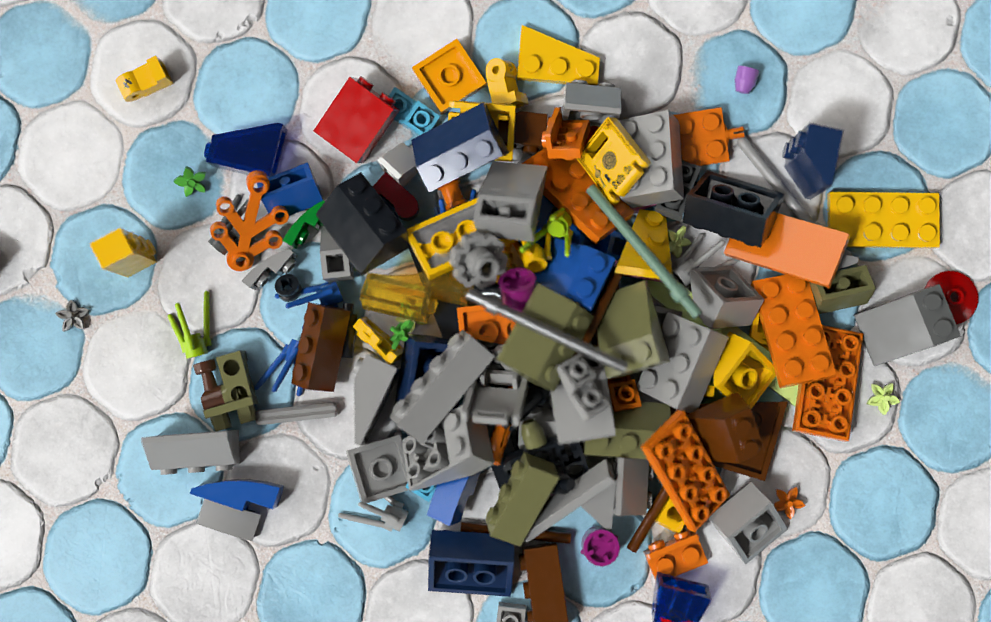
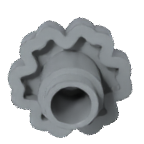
M473 231L470 234L463 235L461 245H456L451 250L449 263L454 268L453 276L467 288L475 284L479 289H484L495 284L496 276L505 272L508 257L503 253L504 244L490 232L482 235L478 231Z

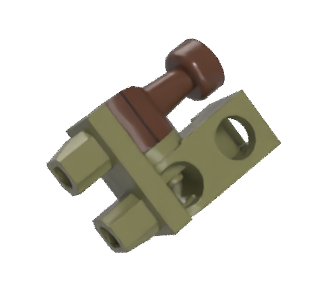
M240 350L216 357L223 380L221 385H217L212 372L217 369L214 359L193 365L195 374L202 375L205 392L201 396V403L205 419L210 418L216 432L232 427L228 412L237 410L241 424L256 420L255 404H258L257 396H255V389L247 365L246 351Z

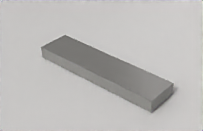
M607 459L603 460L574 480L575 488L573 490H570L567 494H554L547 499L524 540L526 542L531 541L614 484L612 464Z

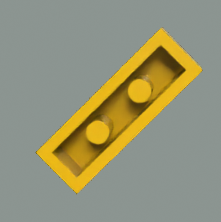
M118 228L90 243L102 269L125 277H130L157 263L154 257L156 250L149 239L145 240L142 236L122 228Z

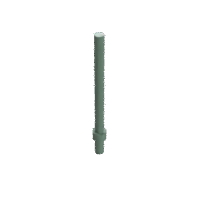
M591 185L586 190L588 195L671 291L670 296L677 304L681 303L693 319L699 317L703 311L689 296L690 291L684 284H679L596 185Z

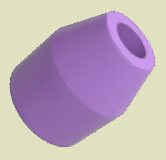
M738 66L734 79L736 92L749 94L756 85L759 70Z

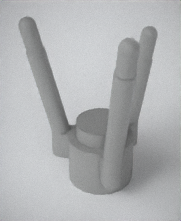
M701 233L682 257L674 262L676 267L672 271L685 287L691 283L689 274L691 268H700L699 266L725 245L724 240H721L696 261L692 258L687 261L704 238V234ZM733 258L715 267L732 266L740 260Z
M388 496L384 499L393 506L387 505L385 510L364 502L358 503L359 507L381 516L380 520L382 521L345 513H339L338 517L381 527L388 531L395 529L400 532L409 511L402 509L404 503L397 501L392 496Z

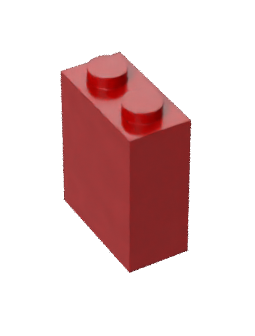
M362 76L359 79L355 77L348 78L313 130L355 163L365 162L400 111L394 106L396 101L384 92L381 95L372 90L374 85Z

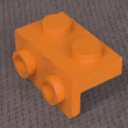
M555 107L552 116L548 117L546 131L542 132V146L547 148L548 159L563 158L565 160L581 158L591 130L590 121L563 120L561 107Z

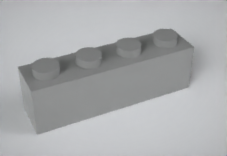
M461 330L459 334H455L449 340L446 350L441 356H437L432 360L429 370L423 377L418 378L413 383L410 393L404 400L402 399L396 403L392 414L389 416L397 426L420 444L424 443L495 357L464 330Z

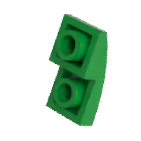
M323 200L315 204L301 215L282 241L297 249L299 244L303 245L309 235L307 229L309 226L319 231L323 225L316 217V213L325 201Z

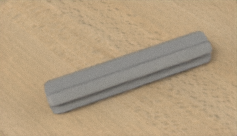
M335 402L257 410L255 413L257 425L336 417L337 405Z

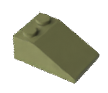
M644 280L616 290L597 328L599 349L629 364L624 374L604 365L607 378H620L671 362L647 281Z

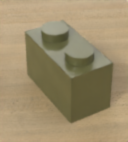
M866 265L837 271L830 288L810 282L819 314L868 304L876 290Z

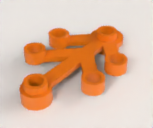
M260 170L252 171L246 178L250 195L244 220L234 209L233 202L229 197L223 196L216 201L217 212L222 216H226L240 235L237 245L228 234L225 223L218 221L210 227L212 238L220 241L228 251L226 256L227 264L235 271L249 269L254 263V257L264 250L279 248L283 241L280 232L277 230L268 231L265 238L250 245L251 238L273 224L282 225L289 219L287 209L279 205L275 206L269 214L256 221L261 197L270 188L268 176ZM258 182L264 184L261 188H254V185ZM223 203L230 205L227 209L220 208ZM279 212L285 213L281 218L275 217ZM218 228L224 230L221 234L214 232ZM272 237H278L276 242L269 241ZM239 257L246 258L243 261H236Z

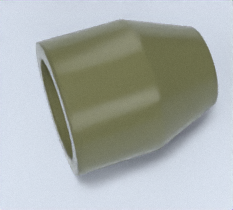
M534 418L522 422L521 436L526 449H535L547 443L542 426Z

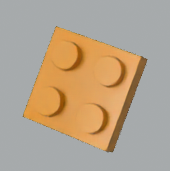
M458 39L450 42L412 67V71L441 114L451 109L449 101H464L487 86L486 81Z

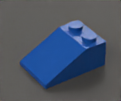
M543 235L536 242L543 249L545 247L546 235ZM552 237V259L547 261V267L543 271L534 273L536 285L540 284L556 292L592 314L615 267L616 258L591 247L571 242L570 256L566 257L564 250L565 240Z

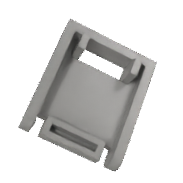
M484 369L467 390L461 411V421L468 422L469 417H472L473 423L508 426L509 420H513V426L519 427L529 381L513 371ZM487 384L513 386V389L493 388L486 386Z

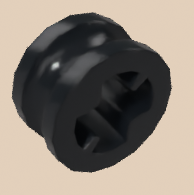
M285 274L280 276L275 282V290L281 300L292 302L300 297L302 287L296 276ZM287 285H290V287H292V289L289 291H287L284 288Z

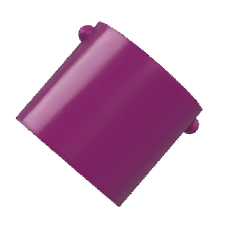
M514 268L504 272L499 278L502 303L522 312L536 287L535 274L526 268Z
M596 526L587 530L582 537V550L580 553L584 554L592 564L601 567L607 566L618 557L620 550L618 536L614 535L610 530Z

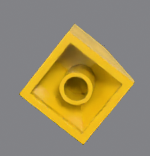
M729 332L726 335L729 338L713 373L714 386L725 396L738 392L752 409L776 377L774 366L752 342Z

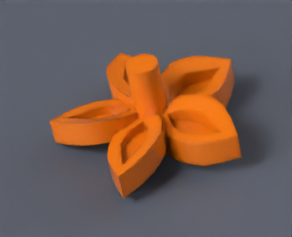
M796 486L791 488L787 494L783 490L775 489L779 501L774 503V507L779 512L784 511L790 520L795 514L794 508L799 509L806 506L801 500L796 499L798 494Z

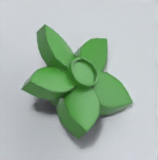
M186 166L184 175L174 179L175 184L184 187L186 197L191 195L194 189L206 193L205 186L201 183L205 178L206 172L194 174L192 168Z
M413 321L400 322L396 327L392 326L390 328V331L395 333L389 338L393 342L391 347L393 350H396L400 340L404 342L408 340V333L413 327Z

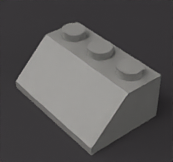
M239 430L141 437L150 469L160 470V475L177 474V468H188V473L205 472V466H216V471L233 470L232 464L241 463Z

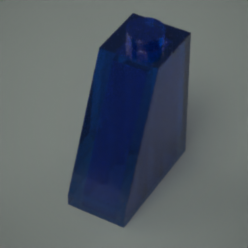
M273 123L212 135L211 142H207L205 146L204 157L206 162L212 167L245 175L252 171L260 170L266 173L269 178L277 173L288 130L281 123Z

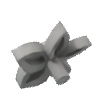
M70 300L66 305L67 311L61 310L55 313L64 320L62 324L63 332L68 331L73 325L78 329L85 330L84 323L80 318L87 316L89 309L78 308L76 303Z

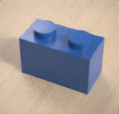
M308 162L269 177L270 188L261 197L268 214L275 206L281 205L287 209L289 216L309 209L323 201L319 186ZM261 182L257 183L258 188H261L264 185ZM279 212L275 217L281 218L285 213Z

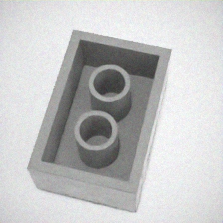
M669 110L618 120L651 161L648 168L641 167L644 174L624 197L620 196V199L631 208L684 199L679 120Z
M667 312L661 326V331L671 362L643 370L637 383V390L678 410L691 413L698 410L729 337Z

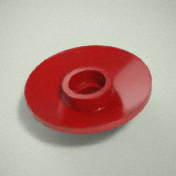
M944 271L934 275L927 282L925 288L940 284L956 325L967 321L974 314L978 305V292L974 283L969 277L957 271ZM952 292L958 295L956 302H953L950 298Z

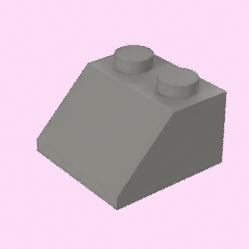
M573 80L572 83H566L563 120H589L590 124L602 125L607 117L619 119L621 115V88H616L612 83H599V86L588 85V82L583 80Z
M732 266L691 268L689 274L692 298L703 311L699 317L705 326L710 329L750 326L764 298Z
M613 457L612 468L617 480L613 514L615 516L646 515L647 508L652 506V492L648 491V480H653L654 469L649 464L648 459Z
M752 482L739 489L730 500L721 505L709 517L718 532L745 564L788 530L772 502Z

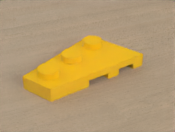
M524 25L521 26L517 80L556 84L583 80L588 82V85H598L599 57Z
M639 209L632 229L672 275L666 217L655 211ZM627 241L614 273L660 279Z

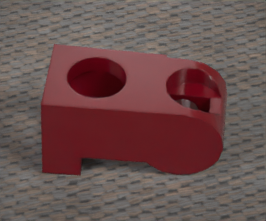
M387 172L373 185V188L380 197H383L395 208L400 219L410 221L417 217L419 214L417 200Z

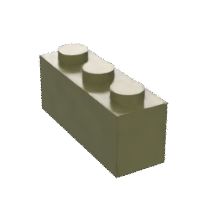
M525 452L520 461L514 463L509 481L501 487L495 506L491 507L486 515L490 536L517 546L522 545L559 479L554 463Z

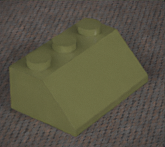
M540 284L536 285L522 313L579 340H582L594 316L578 304ZM516 323L497 360L531 383L554 392L561 380L557 370L558 365L571 359L576 351Z
M641 402L642 406L639 408L614 412L612 409L616 436L583 441V454L647 459L641 446L671 417L670 405Z

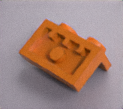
M688 529L682 530L680 533L673 535L675 539L665 543L663 539L655 541L648 545V550L643 551L657 584L708 563L697 532H690Z

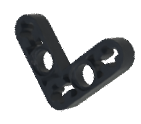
M557 435L548 438L547 443L541 447L530 450L526 449V447L505 455L501 461L503 474L508 480L511 477V464L520 461L524 452L533 456L541 451L547 452L548 457L546 461L554 463L555 467L560 465L563 474H567L573 480L589 471L580 443H569L573 456L568 457L564 444L559 445ZM575 464L583 466L582 471L576 475L568 473L569 468Z

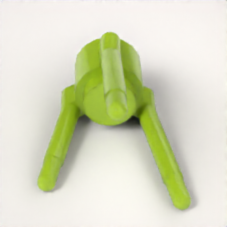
M564 208L554 212L547 224L535 234L534 242L527 241L520 248V252L524 253L543 235L549 233L554 237H565V256L569 257L571 237L573 236V231L570 229L572 225L571 216L565 212Z
M205 291L203 301V338H201L200 333L191 335L180 303H175V308L185 337H183L173 315L168 314L167 316L181 345L182 353L186 355V359L208 354L207 347L212 346L210 340L209 292Z

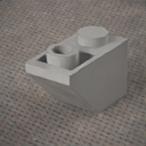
M321 228L320 258L323 280L334 282L354 279L353 264L325 228Z

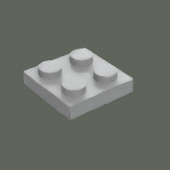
M400 435L346 451L360 502L370 503L409 490L405 487L408 479Z

